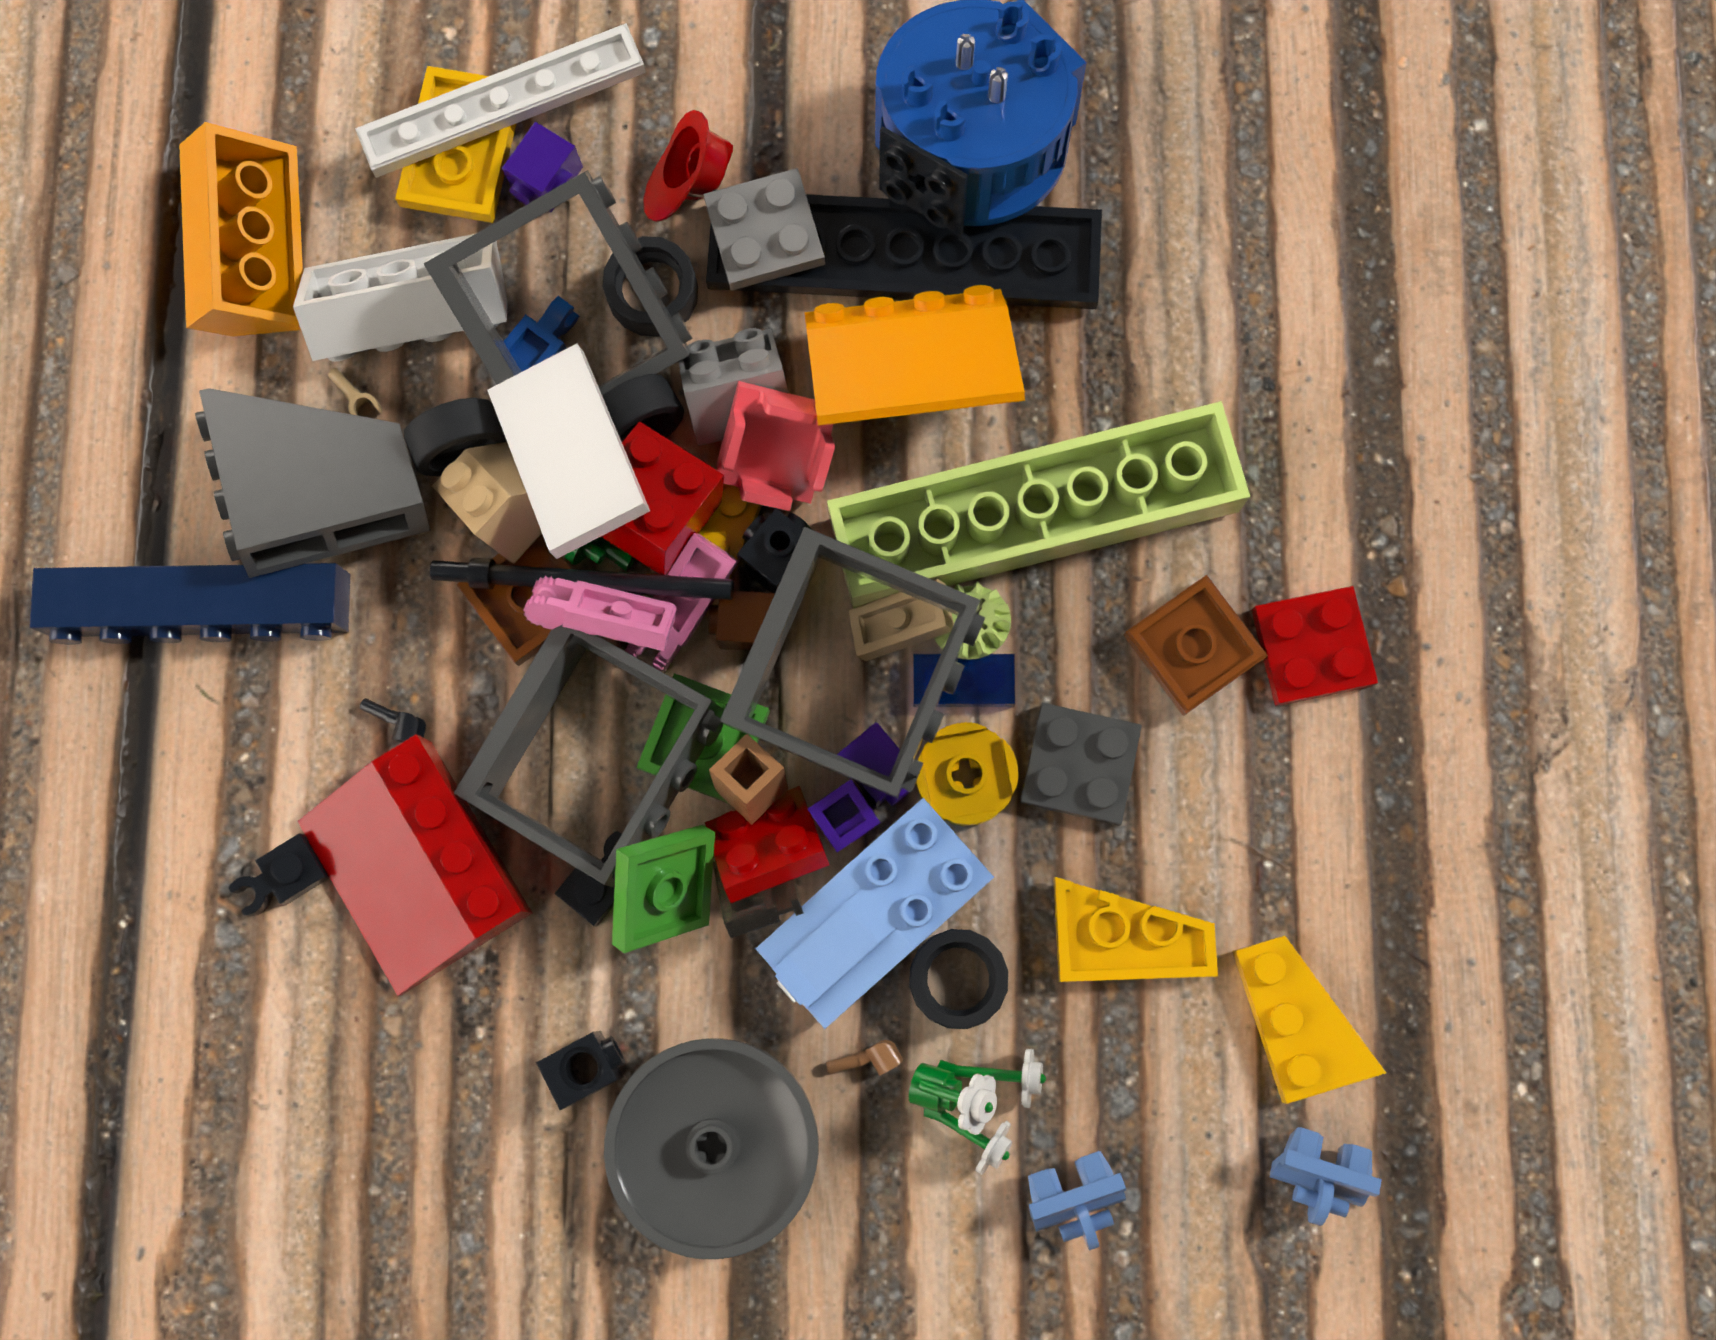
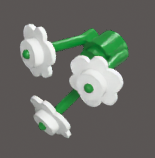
M1034 1049L1025 1050L1022 1071L962 1066L940 1060L937 1067L921 1063L912 1077L908 1094L909 1102L923 1107L924 1117L943 1123L984 1149L981 1160L975 1170L981 1175L989 1165L997 1169L1003 1160L1009 1159L1010 1154L1008 1151L1013 1142L1005 1137L1011 1126V1123L1008 1121L1000 1125L996 1134L991 1139L980 1133L985 1123L991 1120L996 1110V1081L1022 1083L1021 1101L1025 1108H1030L1032 1094H1041L1042 1084L1045 1083L1046 1076L1043 1074V1064L1034 1062ZM955 1078H971L969 1087H965L962 1090V1081ZM957 1106L959 1112L961 1113L959 1119L947 1113L945 1110L953 1111Z

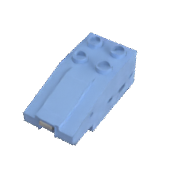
M922 798L766 938L756 950L776 973L775 977L779 980L776 984L793 1003L797 1001L799 1005L803 1004L822 1027L826 1029L986 886L994 876L930 804Z

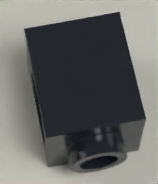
M595 1031L536 1062L559 1110H563L623 1078L624 1076L619 1067L625 1064V1059L612 1036L604 1038L601 1031ZM581 1052L591 1054L597 1062L598 1071L591 1082L581 1081L574 1073L573 1063Z

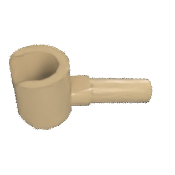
M337 368L330 370L328 377L349 401L348 408L350 414L359 416V408L364 403H372L382 413V407L375 397L368 393H360Z

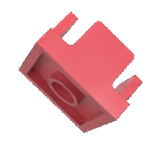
M738 381L715 469L724 474V484L739 488L741 499L744 501L790 511L793 500L811 504L814 491H823L835 450V444L831 436L834 424L818 426L815 399Z

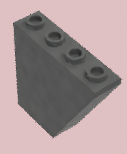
M211 388L199 391L204 411L196 412L195 416L203 441L211 440L213 448L212 450L204 451L205 459L213 481L220 479L222 489L214 491V498L221 519H229L232 528L231 530L223 531L225 544L232 561L241 559L249 578L431 531L400 423Z

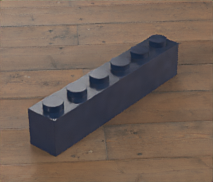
M336 563L302 564L249 578L244 565L33 568L30 628L48 635L49 642L65 645L81 644L82 637L99 636V641L112 644L131 643L132 636H150V641L159 643H179L182 641V635H200V640L207 642H230L232 634H250V639L273 642L282 640V633H300L301 639L326 641L332 639V633L349 632L351 574Z

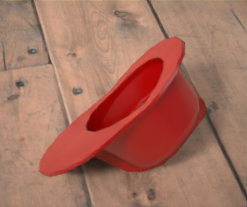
M692 110L681 118L671 136L669 145L649 178L643 197V207L647 218L652 221L666 220L677 211L684 200H698L704 197L703 194L717 190L724 178L733 153V145L728 140L709 130L708 120L703 112Z

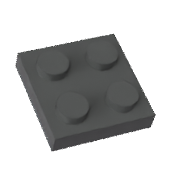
M1042 702L1020 804L1120 826L1123 821L1142 725Z

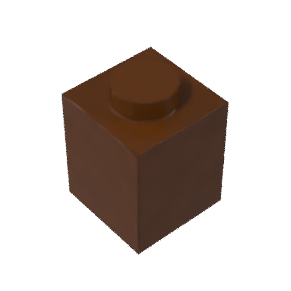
M734 591L732 600L719 599L718 605H710L708 634L716 635V642L720 649L750 651L775 593Z

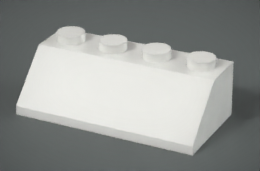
M474 234L304 268L293 309L312 361L326 358L334 362L343 361L360 351L376 348L377 351L387 352L401 347L405 342L424 339L427 342H437L448 338L454 332L464 331L425 268L424 263ZM497 241L458 262L457 265L496 328L500 323L507 322L508 301Z

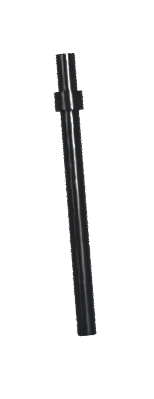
M472 558L470 562L433 560L430 565L431 580L465 582L469 584L470 588L493 589L495 585L534 587L536 580H539L540 577L552 576L553 579L561 578L573 582L579 580L633 594L732 600L734 594L733 579L496 564L494 559Z

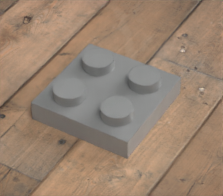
M798 168L703 194L731 291L825 265V256Z

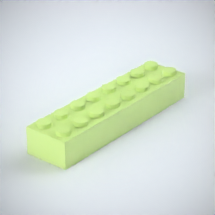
M1222 401L828 500L827 506L835 540L931 580L939 579L946 583V586H951L1238 513L1250 498V493ZM842 567L853 608L900 592Z

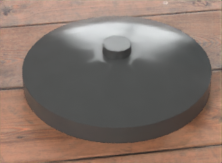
M706 1038L681 1043L662 1051L643 1064L630 1077L616 1098L607 1122L604 1139V1160L608 1183L619 1208L628 1221L642 1235L659 1247L681 1256L696 1259L716 1260L742 1255L759 1248L781 1233L800 1211L809 1194L817 1170L819 1156V1136L814 1111L804 1089L795 1076L781 1062L762 1049L744 1042L724 1038Z

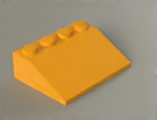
M977 285L966 288L961 294L944 295L937 291H927L916 294L914 299L894 301L888 297H876L865 301L864 305L844 307L839 303H826L817 306L814 311L804 312L818 426L1025 401V391L1011 321L1001 289L993 290L991 286Z

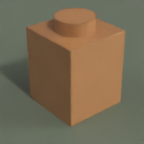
M748 734L741 738L709 769L715 791L751 825L789 789L784 767Z

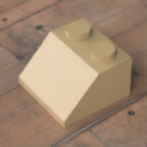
M507 442L465 449L454 462L444 469L441 477L432 485L474 535L513 564L542 534Z

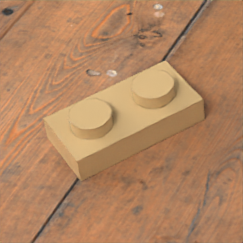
M934 579V581L946 585V583L940 581L939 579ZM898 592L848 610L856 656L864 661H869L950 633L954 625L951 612L903 592Z

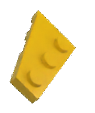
M1053 878L1059 982L1218 976L1215 923L1157 906H1150L1113 893L1082 886L1062 878Z
M1279 936L1232 951L1282 1103L1289 1104L1386 1074V1071L1286 936Z

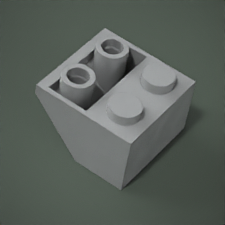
M749 328L736 333L732 338L715 342L712 340L695 341L688 345L690 350L689 356L678 361L684 395L698 446L723 440L738 381L788 393L782 364L771 328L766 330Z

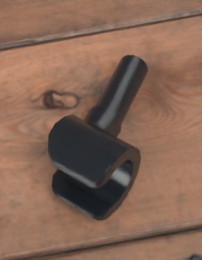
M367 698L362 700L360 704L361 710L385 722L395 724L393 740L404 742L415 734L424 738L426 730L424 719L406 712L390 710Z

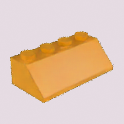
M204 122L179 145L186 328L232 337L301 330L293 309L303 274L297 146Z

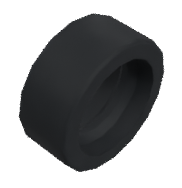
M651 236L639 237L638 240L642 249L635 254L641 264L648 262L664 263L677 273L679 293L676 299L666 308L671 316L679 312L685 322L688 321L697 305L698 283L690 258L677 244L667 239ZM612 253L604 267L602 287L613 316L624 328L638 335L660 336L646 311H638L626 302L622 292L623 281L626 275Z
M647 374L634 377L602 395L621 442L625 440L639 421L667 438L683 420L684 408L662 375Z
M475 397L457 399L431 408L414 418L404 429V440L415 468L425 476H441L444 469L454 462L465 449L506 442L493 404L488 399Z
M950 929L932 936L918 949L910 966L909 987L916 1006L929 1020L949 1029H969L986 1023L1001 1008L1008 992V969L1002 953L987 937L972 930ZM951 948H966L976 953L985 962L989 973V987L984 998L974 1007L966 1010H950L940 1005L931 995L928 987V970L932 961L941 952Z

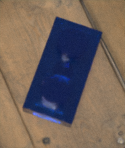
M913 654V707H919L941 654ZM990 654L983 658L971 660L957 658L956 662L965 665L953 695L943 691L937 707H1014L1015 654Z

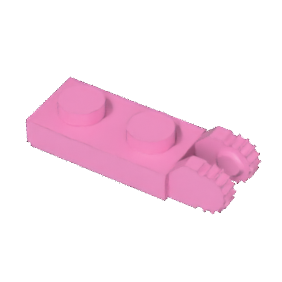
M694 533L667 575L728 579L739 563V560L705 537ZM653 596V599L675 604L677 610L665 650L659 651L653 660L652 667L662 673L666 672L680 651V648L688 643L715 599ZM629 643L625 652L637 658L646 647H639Z
M545 576L536 580L532 590L533 596L527 600L523 609L525 611L524 616L527 617L526 620L531 621V624L534 623L536 626L542 625L543 628L553 630L563 625L562 627L582 631L589 635H599L632 643L639 647L664 651L675 621L677 606L673 603L579 580L573 582Z

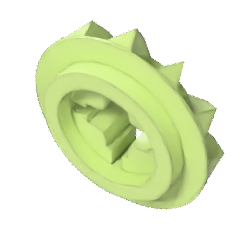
M978 581L973 586L962 587L956 584L955 590L980 600L978 609L980 612L978 615L985 617L983 628H981L974 646L964 643L958 658L971 660L988 656L999 649L1008 637L1011 628L1009 606L1002 599L997 589L992 591L983 587ZM952 613L953 623H955L958 615ZM950 633L934 638L942 650Z

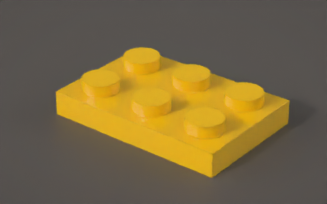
M427 66L418 104L489 76ZM516 124L403 167L395 197L398 205L402 208L494 223L505 176L502 167L509 158Z

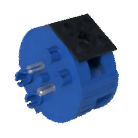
M957 0L936 5L915 15L904 23L889 39L882 51L876 70L875 146L879 149V190L883 191L891 201L900 205L906 204L925 215L927 220L936 227L947 228L960 236L963 233L964 226H985L1002 223L1030 211L1048 196L1063 173L1071 130L1077 121L1087 62L1024 0L1006 2L1004 4L1000 1Z

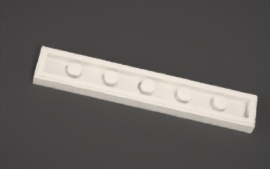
M627 23L357 127L355 130L370 168L377 178L644 74L646 70Z

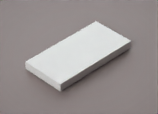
M577 343L487 390L548 550L556 559L650 512L587 358Z

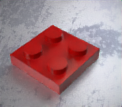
M1354 586L1256 605L1251 609L1260 646L1268 655L1264 659V664L1275 706L1358 690L1378 684Z
M800 786L787 790L752 825L736 810L704 822L707 828L715 832L714 857L730 903L829 866Z

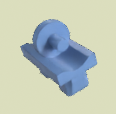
M1298 1127L1290 1134L1284 1152L1272 1162L1269 1177L1295 1185L1292 1200L1308 1206L1307 1216L1309 1223L1322 1226L1329 1213L1345 1218L1349 1211V1203L1362 1207L1370 1195L1374 1197L1379 1195L1382 1179L1372 1176V1151L1370 1149L1354 1144H1343L1338 1148L1336 1164L1320 1159L1324 1137L1320 1133Z
M1101 1151L1083 1156L1075 1161V1167L1082 1186L1063 1192L1055 1168L1045 1169L1028 1176L1032 1203L1029 1204V1209L1036 1232L1077 1218L1076 1221L1058 1226L1063 1242L1083 1236L1089 1250L1100 1247L1095 1231L1114 1225L1113 1218L1109 1209L1093 1215H1089V1213L1126 1201L1124 1193L1126 1187L1120 1173L1113 1174Z

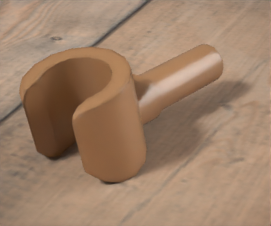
M882 1040L868 1049L858 1052V1054L827 1061L826 1067L828 1073L833 1074L862 1067L872 1062L878 1075L881 1076L903 1062V1058L894 1042Z

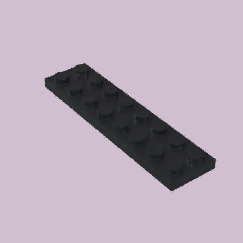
M806 194L825 256V265L736 289V291L868 298L888 297L911 300L914 299L916 294L921 292L937 291L944 295L961 294L966 288L971 286L986 285L991 286L993 290L1001 289L1007 305L1096 310L1099 300L1102 210L1035 206L1030 211L1002 223L985 226H964L963 233L960 236L947 228L936 227L927 220L925 215L906 204L900 205L887 198ZM710 223L706 274L707 288L731 290L712 224Z

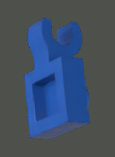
M557 296L550 303L538 322L525 314L504 340L506 347L521 372L567 349L564 342L558 338L566 334L576 324L580 316L573 311L574 307L560 296Z

